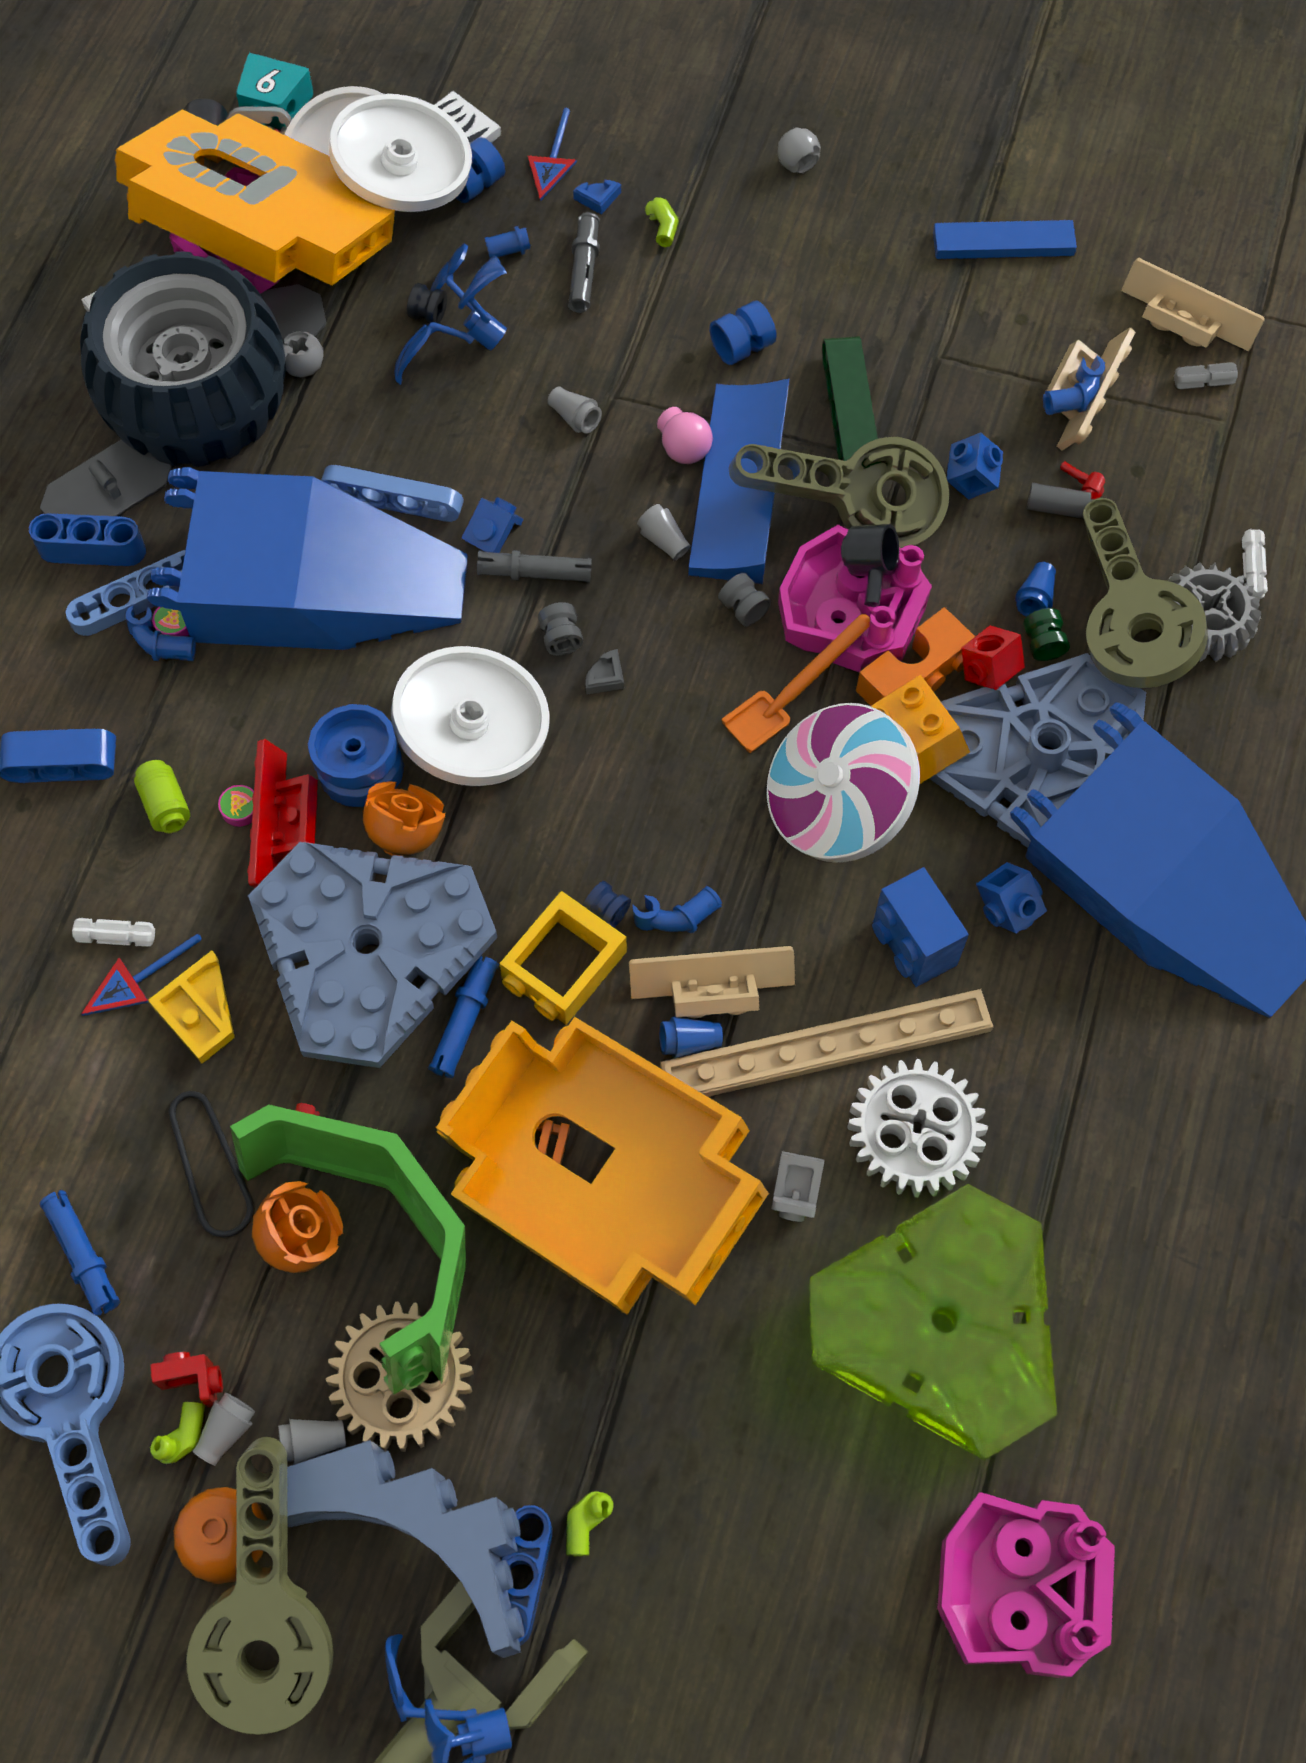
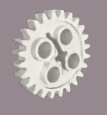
M916 1059L912 1070H908L905 1063L900 1060L895 1074L885 1065L880 1073L882 1081L870 1075L867 1080L870 1090L865 1088L858 1089L856 1097L862 1103H852L850 1113L858 1118L850 1119L847 1129L859 1133L851 1137L849 1144L852 1147L863 1148L857 1154L856 1161L864 1162L869 1160L871 1162L866 1173L868 1176L874 1175L878 1171L883 1174L881 1187H885L893 1180L897 1182L896 1191L899 1195L903 1192L906 1185L912 1186L914 1197H919L923 1186H927L932 1196H936L939 1190V1182L950 1191L955 1185L953 1175L965 1181L969 1175L965 1165L974 1168L977 1166L980 1159L973 1152H983L986 1143L977 1137L984 1136L988 1126L976 1122L983 1118L985 1109L972 1108L979 1095L978 1093L965 1095L963 1091L968 1081L964 1079L954 1084L951 1081L954 1073L953 1069H949L942 1076L938 1074V1062H933L929 1071L923 1070L920 1059ZM904 1095L910 1099L913 1106L908 1109H901L893 1103L892 1097ZM938 1107L946 1108L952 1113L954 1119L951 1121H941L934 1115L933 1109ZM881 1115H887L891 1120L884 1121L881 1119ZM914 1122L922 1124L921 1134L913 1132ZM888 1133L894 1134L901 1140L902 1145L898 1148H889L883 1144L880 1137ZM950 1134L954 1137V1140H948L944 1135ZM926 1146L938 1148L943 1155V1159L939 1161L929 1160L923 1154L922 1148Z

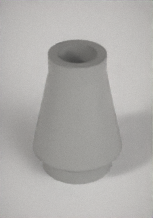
M562 387L553 389L548 397V405L554 408L575 432L589 433L599 424L602 412L594 399L567 391Z
M656 504L639 518L637 525L641 528L640 534L669 554L674 561L681 558L690 549L691 545L686 541L668 508L663 509L660 504Z
M224 1393L220 1401H214L199 1442L193 1452L204 1461L216 1465L228 1449L253 1425L250 1419L255 1411L238 1398Z
M289 1419V1424L278 1426L279 1441L286 1449L287 1462L293 1461L294 1465L332 1450L346 1447L342 1420Z

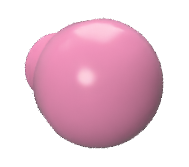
M678 407L668 408L660 415L657 427L662 432V444L671 459L682 464H692L705 457L712 446L713 437L711 428L704 418L692 412H682Z

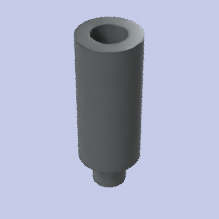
M1031 483L1026 509L1084 519V508L1094 499H1091V492Z

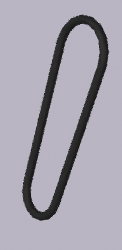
M196 1091L183 1092L172 1101L169 1116L199 1222L204 1230L213 1236L223 1238L235 1236L243 1231L251 1221L254 1210L252 1198L207 1097ZM194 1097L202 1101L247 1205L246 1216L241 1224L232 1230H216L205 1219L175 1114L177 1105L185 1098Z

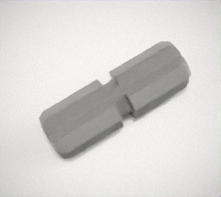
M1233 362L1209 364L1206 369H1204V365L1179 367L1175 371L1174 381L1177 389L1204 387V383H1207V386L1229 385L1236 382L1238 371L1236 364Z

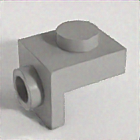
M782 1151L771 1208L780 1211L779 1216L781 1218L803 1222L805 1216L814 1218L824 1159Z

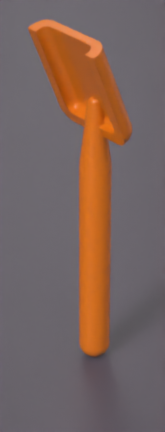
M866 614L859 615L780 692L775 700L769 693L760 691L723 717L722 723L749 753H752L786 728L790 723V716L782 708L798 697L869 628L870 617Z

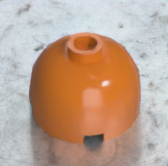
M391 781L378 783L371 787L364 806L363 824L368 837L378 847L383 849L385 853L391 856L411 855L423 852L436 841L445 818V813H442L444 804L438 797L412 784H409L408 791L395 789L396 782Z
M296 1181L282 1184L264 1198L253 1216L252 1238L255 1248L263 1260L275 1269L290 1273L312 1270L335 1254L339 1247L337 1246L338 1237L343 1234V1223L339 1210L323 1191L320 1190L318 1193H315L311 1189L305 1188L308 1183Z
M230 1487L207 1489L192 1497L179 1513L174 1527V1547L182 1565L196 1578L214 1584L235 1582L237 1580L236 1489ZM257 1502L253 1503L252 1511L254 1515L261 1520H267L261 1506ZM263 1550L252 1552V1558L256 1564L261 1558Z

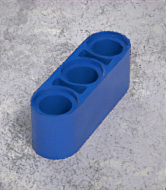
M47 513L35 517L29 525V534L41 558L47 562L133 566L140 563L146 555V546L135 521L127 517Z
M103 729L14 731L5 733L1 737L0 777L6 781L16 783L108 779L114 775L116 736L114 733Z
M526 1505L519 1508L515 1513L519 1526L528 1518L541 1520L544 1524L542 1535L533 1542L525 1541L520 1536L514 1537L518 1552L501 1558V1561H507L510 1570L514 1566L525 1564L531 1567L534 1572L533 1580L527 1588L507 1590L511 1608L516 1607L523 1619L524 1636L518 1638L520 1646L529 1639L532 1632L552 1540V1525L549 1517L542 1508L535 1505Z

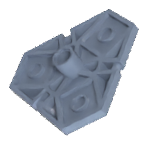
M1086 653L1017 677L1016 685L1008 688L1005 683L997 690L983 687L941 701L959 726L970 753L929 779L947 792L953 793L957 799L964 801L967 806L974 808L983 817L990 815L998 821L997 827L1004 832L1007 831L1011 837L1016 840L1018 839L1021 841V844L1028 848L1031 840L1014 822L1010 812L1016 806L1020 807L1042 827L1048 818L1030 803L1027 794L1032 789H1036L1047 797L1058 810L1114 751L1111 746L1097 735L1093 725L1099 719L1103 720L1118 731L1124 740L1131 732L1113 718L1109 708L1114 703L1119 702L1137 712L1144 720L1146 692L1141 688L1124 686L1108 679L1096 668L1091 656ZM1021 700L1023 706L1016 707L1014 702ZM1042 746H1047L1053 748L1054 750H1048L1043 748ZM1003 798L1012 803L1008 809L999 803Z
M299 842L248 895L274 971L278 970L280 974L277 982L303 1057L380 1068L434 1009L431 1001L438 992L446 995L497 939L495 926L472 867L467 865L439 861L432 862L431 860H418L411 857L404 858L393 855L391 859L379 858L376 852H362L355 849L348 850L341 847L334 848L333 846ZM376 874L387 875L386 882H374ZM373 944L378 946L372 953H359L364 946ZM308 959L309 965L295 969V963ZM418 975L425 980L419 989L412 984V981Z

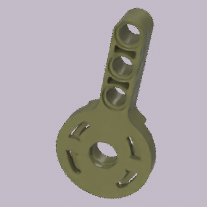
M884 437L873 440L859 448L847 461L748 444L737 452L729 464L730 478L741 487L832 504L837 509L847 530L851 526L861 525L860 523H863L864 525L891 524L896 529L898 536L918 531L915 534L898 538L899 548L907 545L917 546L929 538L941 525L949 504L948 481L939 461L922 445L901 437ZM741 459H751L756 464L757 472H746L741 466ZM865 460V461L863 462V465H864L865 467H867V466L870 465V464H873V463H875V462H880V461H886V464H885V463H879V464H875V465H872V466H870V467L864 469L863 466H862V461ZM778 466H788L793 472V480L782 478L778 472ZM909 466L917 470L924 478L927 476V479L924 480L917 472L909 468ZM815 472H823L828 476L830 481L829 487H824L817 483ZM892 480L904 488L906 501L903 505L893 506L885 501L882 495L884 482Z
M1108 498L1094 499L1085 506L1083 516L1088 540L1108 593L1095 606L1087 622L1086 638L1091 659L1096 668L1105 677L1124 686L1151 688L1173 682L1188 673L1198 663L1205 651L1208 630L1204 609L1197 597L1181 585L1147 577L1143 573L1116 503ZM1104 622L1102 635H1100L1101 627ZM1145 629H1154L1161 633L1157 639L1150 642H1138L1133 639L1138 632Z
M261 1437L249 1445L240 1457L236 1468V1585L223 1592L204 1613L191 1636L186 1662L192 1692L206 1713L223 1726L247 1734L278 1732L303 1719L320 1699L328 1682L333 1664V1643L324 1617L316 1606L306 1598L308 1592L296 1586L288 1577L287 1452L283 1444L277 1439ZM262 1454L268 1457L272 1462L273 1471L270 1473L257 1471L252 1464V1456ZM255 1502L267 1504L273 1512V1518L270 1520L257 1518L252 1511V1504ZM255 1550L267 1552L273 1560V1565L270 1567L257 1565L252 1558V1552ZM289 1617H290L289 1620L293 1623V1625H294L295 1628L297 1629V1631H298L299 1636H300L301 1639H298L297 1634H296L294 1628L292 1627V1625L290 1624V1622L287 1620ZM218 1621L217 1627L210 1638L208 1648L205 1649L207 1640ZM257 1640L271 1644L279 1655L278 1664L269 1670L255 1669L246 1659V1645ZM312 1672H313V1676H312L311 1682H310L309 1686L307 1687V1689H306L305 1692H304V1689H305V1687H306V1685H307V1683H308V1681H309V1679H310V1676H311V1674H312ZM206 1673L209 1674L210 1680H211V1682H212L214 1688H215L216 1691H217V1695L215 1694V1691H214L213 1688L211 1687V1685H210V1683H209V1681H208V1678H207ZM299 1673H302L301 1679L296 1685L297 1680L299 1678ZM302 1694H303V1697L301 1698V1700H299V1701L296 1702V1703H290L289 1700H288V1697L290 1696V1699H291L293 1702H295V1701H297V1700L302 1696Z

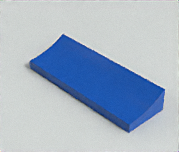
M789 379L755 385L716 384L710 422L713 437L712 446L705 455L688 575L730 580L740 573H746L754 583L763 584L775 493L741 487L735 484L729 475V464L737 452L748 444L781 449ZM741 459V466L746 472H757L756 464L751 459Z

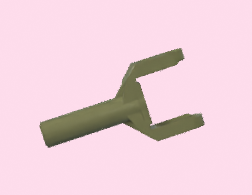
M461 1581L457 1583L421 1626V1654L424 1667L425 1699L431 1698L434 1709L466 1711L476 1708L477 1714L503 1708L505 1705L446 1650L442 1653L440 1652L441 1648L476 1608ZM573 1639L565 1648L555 1651L505 1712L509 1730L530 1728L585 1660L589 1651L576 1639ZM425 1701L419 1708H425ZM411 1717L373 1763H432V1747L428 1743L425 1718ZM439 1719L444 1727L455 1736H458L457 1725L466 1723L465 1721Z

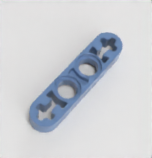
M340 465L327 466L321 478V481L373 507L451 522L457 520L464 501L459 492L448 487Z
M186 550L175 553L71 601L66 609V617L71 628L79 635L89 636L126 620L125 613L132 605L134 606L135 615L146 611L147 607H155V605H152L147 600L148 590L145 588L147 582L151 579V570L153 568L156 569V567H169L182 572ZM163 586V588H170L179 592V587ZM118 594L130 596L129 602L124 606L114 607L110 604L112 598ZM102 603L106 610V612L103 614L100 607L98 606ZM87 612L90 618L83 621L80 614Z

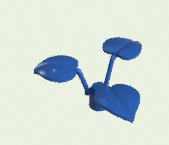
M463 243L454 252L451 259L441 268L433 282L431 291L441 289L446 282L461 299L458 308L462 310L465 305L469 307L472 312L463 324L468 329L467 333L435 322H431L428 326L424 324L409 339L398 356L394 372L397 383L401 385L404 369L424 345L428 337L435 331L464 339L469 344L475 339L489 351L499 343L507 327L485 311L474 298L487 284L507 273L496 256L490 258L481 267L465 293L453 281V273L465 261L464 258L468 245Z
M396 1634L387 1638L385 1661L393 1702L401 1722L407 1721L406 1717L425 1718L428 1743L432 1747V1763H447L450 1748L459 1745L463 1756L472 1753V1756L461 1763L486 1762L485 1755L512 1748L504 1707L477 1714L476 1708L466 1711L434 1709L431 1698L425 1699V1708H415L402 1688L397 1670L398 1649L403 1635ZM439 1719L465 1721L466 1723L457 1725L458 1736H455L444 1727Z

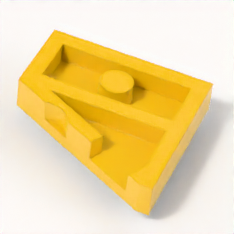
M212 950L148 1000L154 1010L201 1064L235 1038L219 960Z

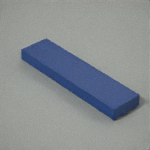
M1073 220L934 223L933 229L936 259L1075 256L1077 249Z

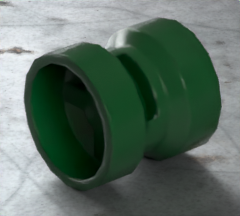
M1041 609L1029 614L1024 619L1025 632L1032 639L1030 650L1035 660H1053L1063 656L1070 649L1068 637L1061 630L1064 623L1061 613L1057 609Z

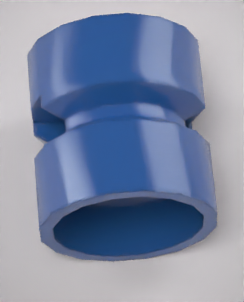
M478 137L470 143L472 163L469 177L463 190L455 197L463 203L472 200L482 193L484 187H490L503 178L506 173L503 159L498 150L490 141L483 137Z
M752 301L738 308L735 315L728 313L712 321L709 327L714 348L721 359L728 365H733L749 357L751 350L759 352L773 345L777 337L772 317L765 306L759 301Z

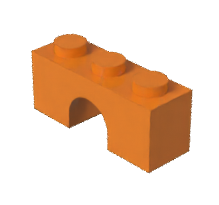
M944 607L916 628L912 649L920 655L923 661L907 664L899 661L892 653L886 651L859 672L856 692L871 706L919 675L924 678L932 691L935 692L944 683L948 674L954 670L960 672L964 669L961 647L975 636Z

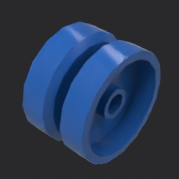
M357 704L334 708L322 716L311 730L308 742L310 757L317 771L322 789L332 800L345 806L364 807L368 791L375 784L387 781L396 782V789L401 782L404 771L402 754L392 722L382 711L368 705Z

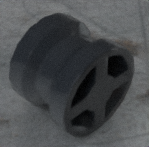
M416 283L410 292L407 303L408 317L415 320L424 318L429 324L431 322L439 324L446 310V291L440 289L431 291L428 290L426 285Z

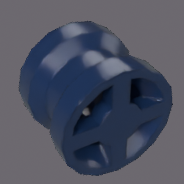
M602 881L594 887L582 906L615 928L626 915L631 899L623 894L617 895L613 892L612 886L609 883Z

